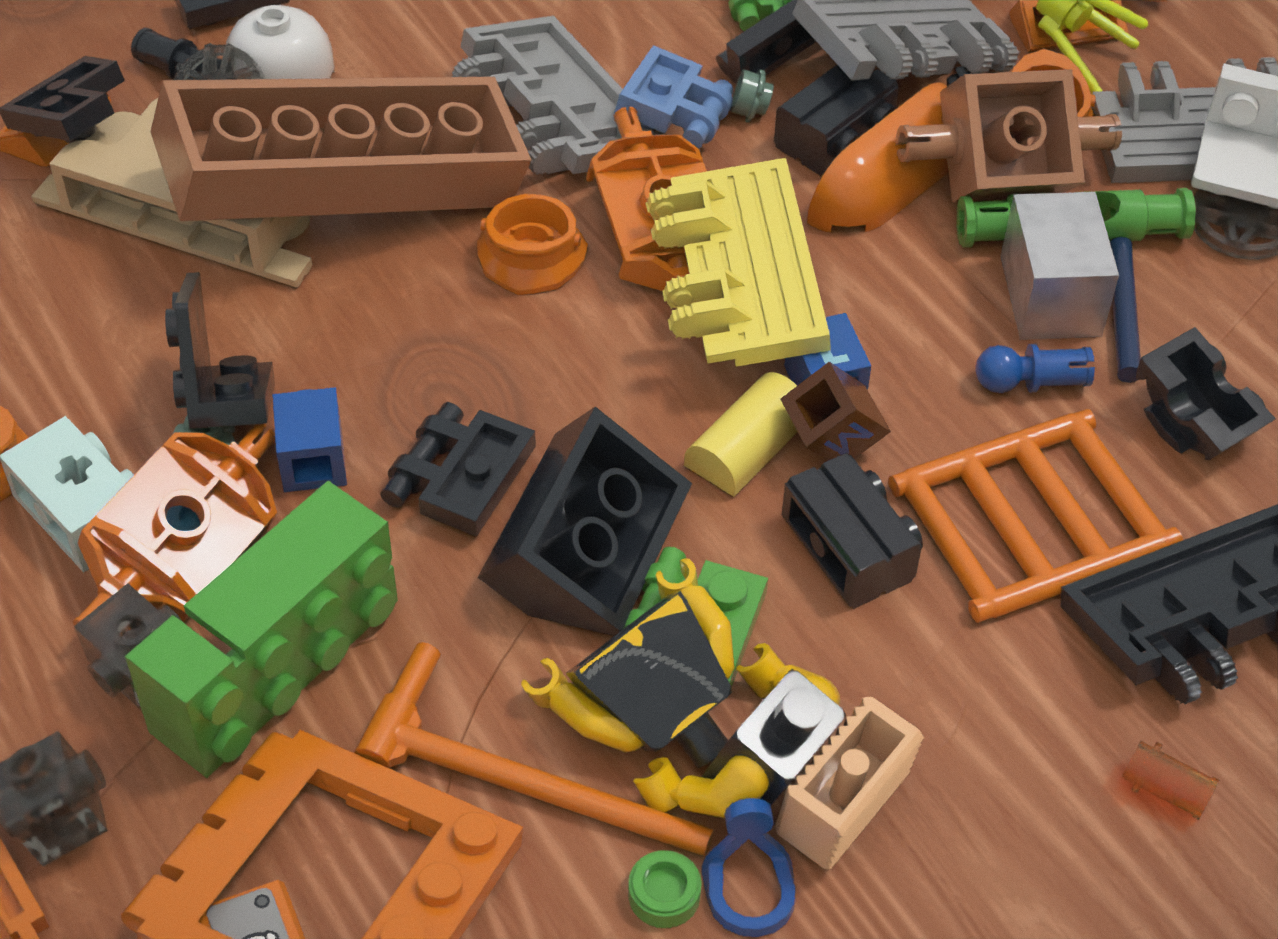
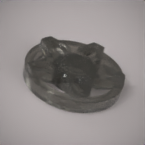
M1202 189L1197 190L1194 195L1196 206L1194 231L1203 242L1223 254L1240 259L1258 260L1278 255V209L1226 195L1210 197L1214 193ZM1207 221L1221 226L1225 237L1216 232ZM1259 236L1274 240L1267 243L1250 244Z

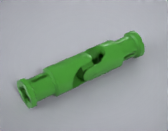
M1177 188L1174 194L1144 195L1142 190L1091 191L1096 192L1109 242L1117 237H1125L1130 241H1142L1145 235L1175 234L1179 239H1190L1193 235L1196 206L1193 193L1188 188ZM1015 194L1008 195L1006 200L976 202L970 196H960L957 204L956 222L959 244L962 247H972L974 241L1004 240L1013 195Z

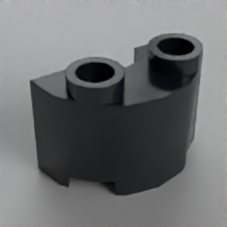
M1196 327L1141 357L1136 372V380L1146 379L1147 391L1152 404L1144 408V412L1159 436L1181 454L1191 448L1204 454L1205 460H1211L1264 428L1276 418L1265 407L1259 395L1251 391L1248 386L1244 389H1238L1227 381L1224 376L1226 373V362L1223 355L1205 339Z

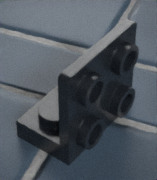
M200 272L187 273L180 291L173 292L172 308L166 309L165 312L169 347H179L180 370L173 371V393L176 408H187L189 429L267 423L275 387L273 362L257 363V358L254 356L239 355L224 358L219 362V365L211 366Z

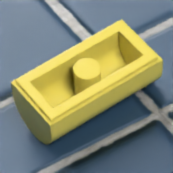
M767 372L763 374L686 450L684 466L735 497L798 432L780 400L797 385L779 373Z

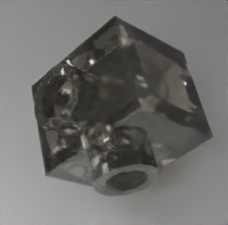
M129 583L77 623L74 628L86 658L90 662L87 669L97 684L113 698L122 692L141 710L125 656L172 615L179 620L181 618L165 604L156 609Z
M59 731L33 745L19 749L11 757L0 762V824L11 837H17L42 866L51 863L108 831L99 791L106 787V781L98 763L86 749L77 753Z

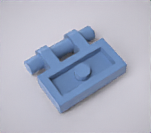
M653 45L619 94L614 113L623 107H626L627 112L629 107H634L637 110V116L642 128L655 129L662 133H666L671 124H675L683 128L684 134L682 137L699 149L703 144H707L713 139L719 129V121L724 119L731 109L734 89L731 83L726 80H718L714 83L700 77L703 65Z

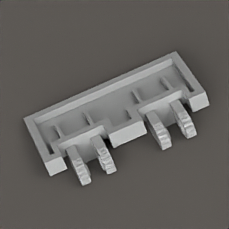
M798 0L792 13L851 80L869 79L875 66L882 72H886V76H889L890 79H904V77H908V73L911 71L912 75L915 74V77L920 78L936 74H950L956 61L963 67H967V71H970L971 74L985 73V71H989L990 67L995 72H1009L1016 65V60H1018L1017 57L1020 53L1017 50V46H1014V42H1010V38L991 18H986L970 0Z
M555 16L464 29L460 47L469 57L467 59L463 58L461 62H457L458 64L454 67L452 77L496 78L507 105L513 106L525 119L521 123L518 122L516 126L530 155L531 163L529 169L533 173L535 172L537 175L541 173L543 175L545 172L549 174L570 170L573 174L587 172L591 159L609 141L621 139L613 116L619 94L623 89ZM642 128L643 131L651 130L652 135H666L655 129Z
M1265 57L1259 59L1256 71L1278 76L1276 58ZM1240 58L1226 60L1228 65L1246 69L1244 62ZM1155 61L1150 75L1152 90H1145L1136 63L1120 64L1118 87L1124 107H1120L1116 91L1092 93L1096 98L1095 106L1091 107L1095 116L1116 114L1121 121V126L1109 127V132L1122 131V140L1119 148L1109 151L1102 149L1111 183L1192 180L1206 115L1216 87L1179 88L1169 62Z

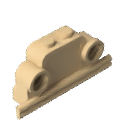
M158 98L152 101L141 115L132 112H116L97 124V131L92 136L64 146L50 162L52 175L50 174L32 195L34 203L293 287L300 286L304 276L309 273L312 267V259L310 257L281 248L285 241L296 238L306 230L310 222V216L179 221L150 132Z

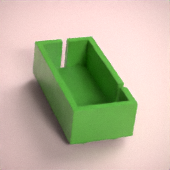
M330 481L325 482L183 605L185 614L232 648L227 654H224L174 615L125 656L148 732L206 778L224 762H231L238 758L245 751L252 736L273 716H280L286 713L298 700L301 690L323 670L328 671L337 666L346 655L349 646L370 626L376 627L382 624L393 611L398 597L394 566L391 565L392 550L388 521Z

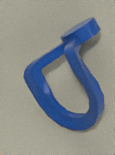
M758 798L738 800L726 808L724 815L729 835L706 855L701 869L702 878L713 917L725 929L739 936L761 937L775 933L787 924L794 911L795 884L793 865L786 849L767 833L774 824L770 804ZM748 839L772 859L781 890V900L777 907L767 915L759 917H748L734 912L726 904L723 896L724 861Z

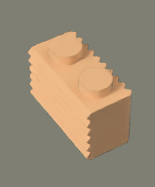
M863 697L860 707H854L852 716H847L844 725L838 726L835 736H830L827 745L821 746L819 755H813L811 764L804 766L802 775H796L794 784L787 786L776 822L777 834L822 868L831 870L910 773V768L913 766L912 762L916 759L915 755L919 752L918 748L921 746L920 742L924 739L921 731L875 698Z

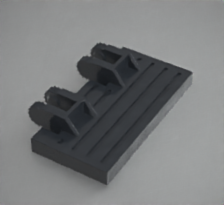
M1278 504L1062 586L1061 608L1135 685L1155 678L1171 696L1174 695L1175 700H1178L1180 704L1184 703V705L1201 698L1202 685L1199 682L1200 678L1197 677L1196 671L1206 681H1210L1211 686H1215L1216 689L1222 690L1237 683L1238 670H1236V663L1233 662L1232 656L1228 654V651L1223 650V646L1228 649L1263 634H1267L1278 644Z

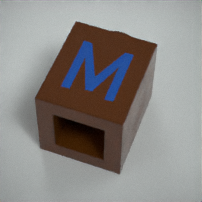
M831 362L826 363L780 399L805 446L827 460L848 453L855 459L891 432L865 385Z

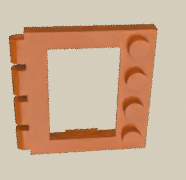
M299 730L293 739L281 733L272 732L242 767L243 775L237 774L203 814L202 820L204 824H195L160 867L163 876L153 875L121 913V920L128 929L137 933V939H233L199 923L198 920L305 784L310 783L346 799V805L407 832L411 828L432 838L362 939H460L521 847L523 827L305 731Z

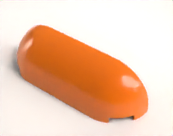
M935 82L921 89L847 146L834 159L814 191L808 209L807 224L825 232H831L832 225L847 227L864 225L865 232L872 231L888 222L949 173L946 158L901 162L898 158L897 150L906 149V144L896 145V133L900 125L922 126L943 124L940 91L947 87L944 83Z

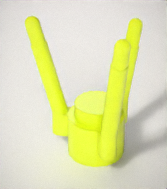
M1039 0L1036 9L1044 17L1039 22L1038 27L1051 36L1063 55L1067 56L1080 69L1087 81L1091 94L1103 90L1062 30L1068 28L1075 32L1089 20L1129 48L1137 49L1139 46L1137 39L1094 10V7L1139 29H1146L1148 26V21L1145 18L1110 0Z

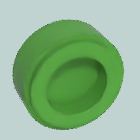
M662 850L649 853L636 862L629 875L628 899L631 909L640 920L653 927L672 928L687 922L697 911L701 898V876L697 867L690 859L674 851Z

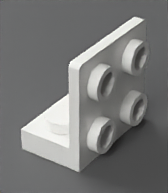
M1223 64L1205 119L1191 185L1194 188L1278 209V76Z

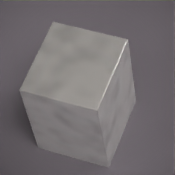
M1096 192L1013 195L1000 257L1020 340L1102 337L1119 273Z

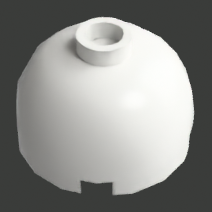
M271 5L251 11L237 21L226 41V61L229 64L228 75L230 80L331 78L330 76L334 72L333 52L328 35L312 15L298 8Z

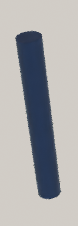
M1117 237L1110 241L1119 273L1112 299L1117 377L1122 382L1132 383L1138 381L1136 380V372L1141 359L1132 242L1128 238Z

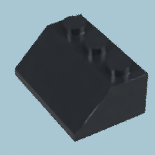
M593 407L555 433L478 578L528 616L615 636L623 630L629 614L646 582L645 577L651 564L655 563L692 483L597 407Z

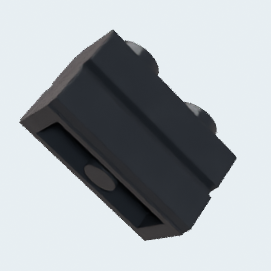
M836 64L777 108L774 132L776 148L794 160L800 158L802 165L821 176L847 146L897 109L896 104L899 91L897 80L890 79L889 76H886L885 73L878 69L872 72L869 79L851 80Z
M845 453L822 463L819 469L813 467L794 475L785 483L781 515L849 607L855 609L878 598L884 591L887 594L911 583L914 577H916L923 547L921 533L916 523L909 516L903 515L899 517L887 502L885 487L875 472L872 470L864 472L854 458Z

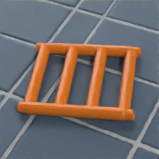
M1090 409L1069 413L889 476L888 486L895 497L906 496L972 600L968 602V609L976 623L990 618H997L1061 594L1062 586L1183 540L1180 531L1176 527L1165 529L1095 433L1096 419ZM1070 440L1139 538L1109 548L1040 449ZM1016 458L1084 558L1053 568L986 468ZM961 477L1028 578L996 589L930 487Z

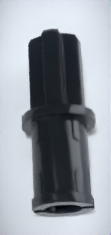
M147 27L139 30L132 40L131 53L134 59L164 70L166 75L172 80H230L228 75L229 64L227 61L198 50L193 41L184 38L176 41Z

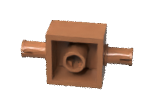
M1072 69L964 74L940 91L943 124L922 126L900 125L896 133V145L906 144V149L897 150V155L901 162L946 158L952 203H958L960 196H970L973 201L1006 200L1010 194L1065 193L1085 183L1082 151L1117 150L1122 140V131L1109 132V127L1121 126V121L1116 114L1091 117L1077 116Z

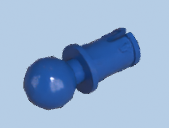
M1028 344L1025 356H1019L1016 351L1008 346L996 345L988 347L980 354L976 362L975 372L978 381L983 387L997 393L1011 391L1022 380H1025L1028 392H1037L1039 386H1091L1094 380L1095 367L1070 368L1069 366H1086L1087 362H1094V355L1091 347L1039 350L1037 344Z

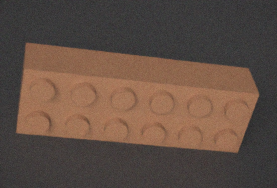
M495 77L163 80L150 130L179 221L494 208V206L505 199L516 196L531 163L530 155Z

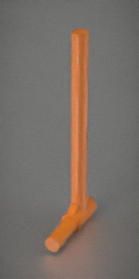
M425 642L416 644L392 692L383 696L354 751L355 754L387 768L404 763L408 755L704 857L707 855L714 834V829L422 730V722L418 715L416 703L441 657L436 647Z

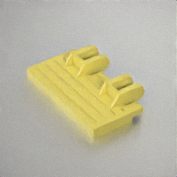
M786 158L672 177V186L649 193L650 196L648 202H646L647 213H650L655 221L653 229H651L652 239L656 241L659 247L662 246L665 249L667 247L672 249L674 246L684 247L689 274H685L684 277L678 276L677 278H671L672 280L666 281L665 289L662 290L664 302L666 301L671 309L676 308V310H672L670 319H668L669 329L673 331L676 338L690 339L692 336L696 338L702 337L707 364L734 359L736 367L831 350L830 333Z

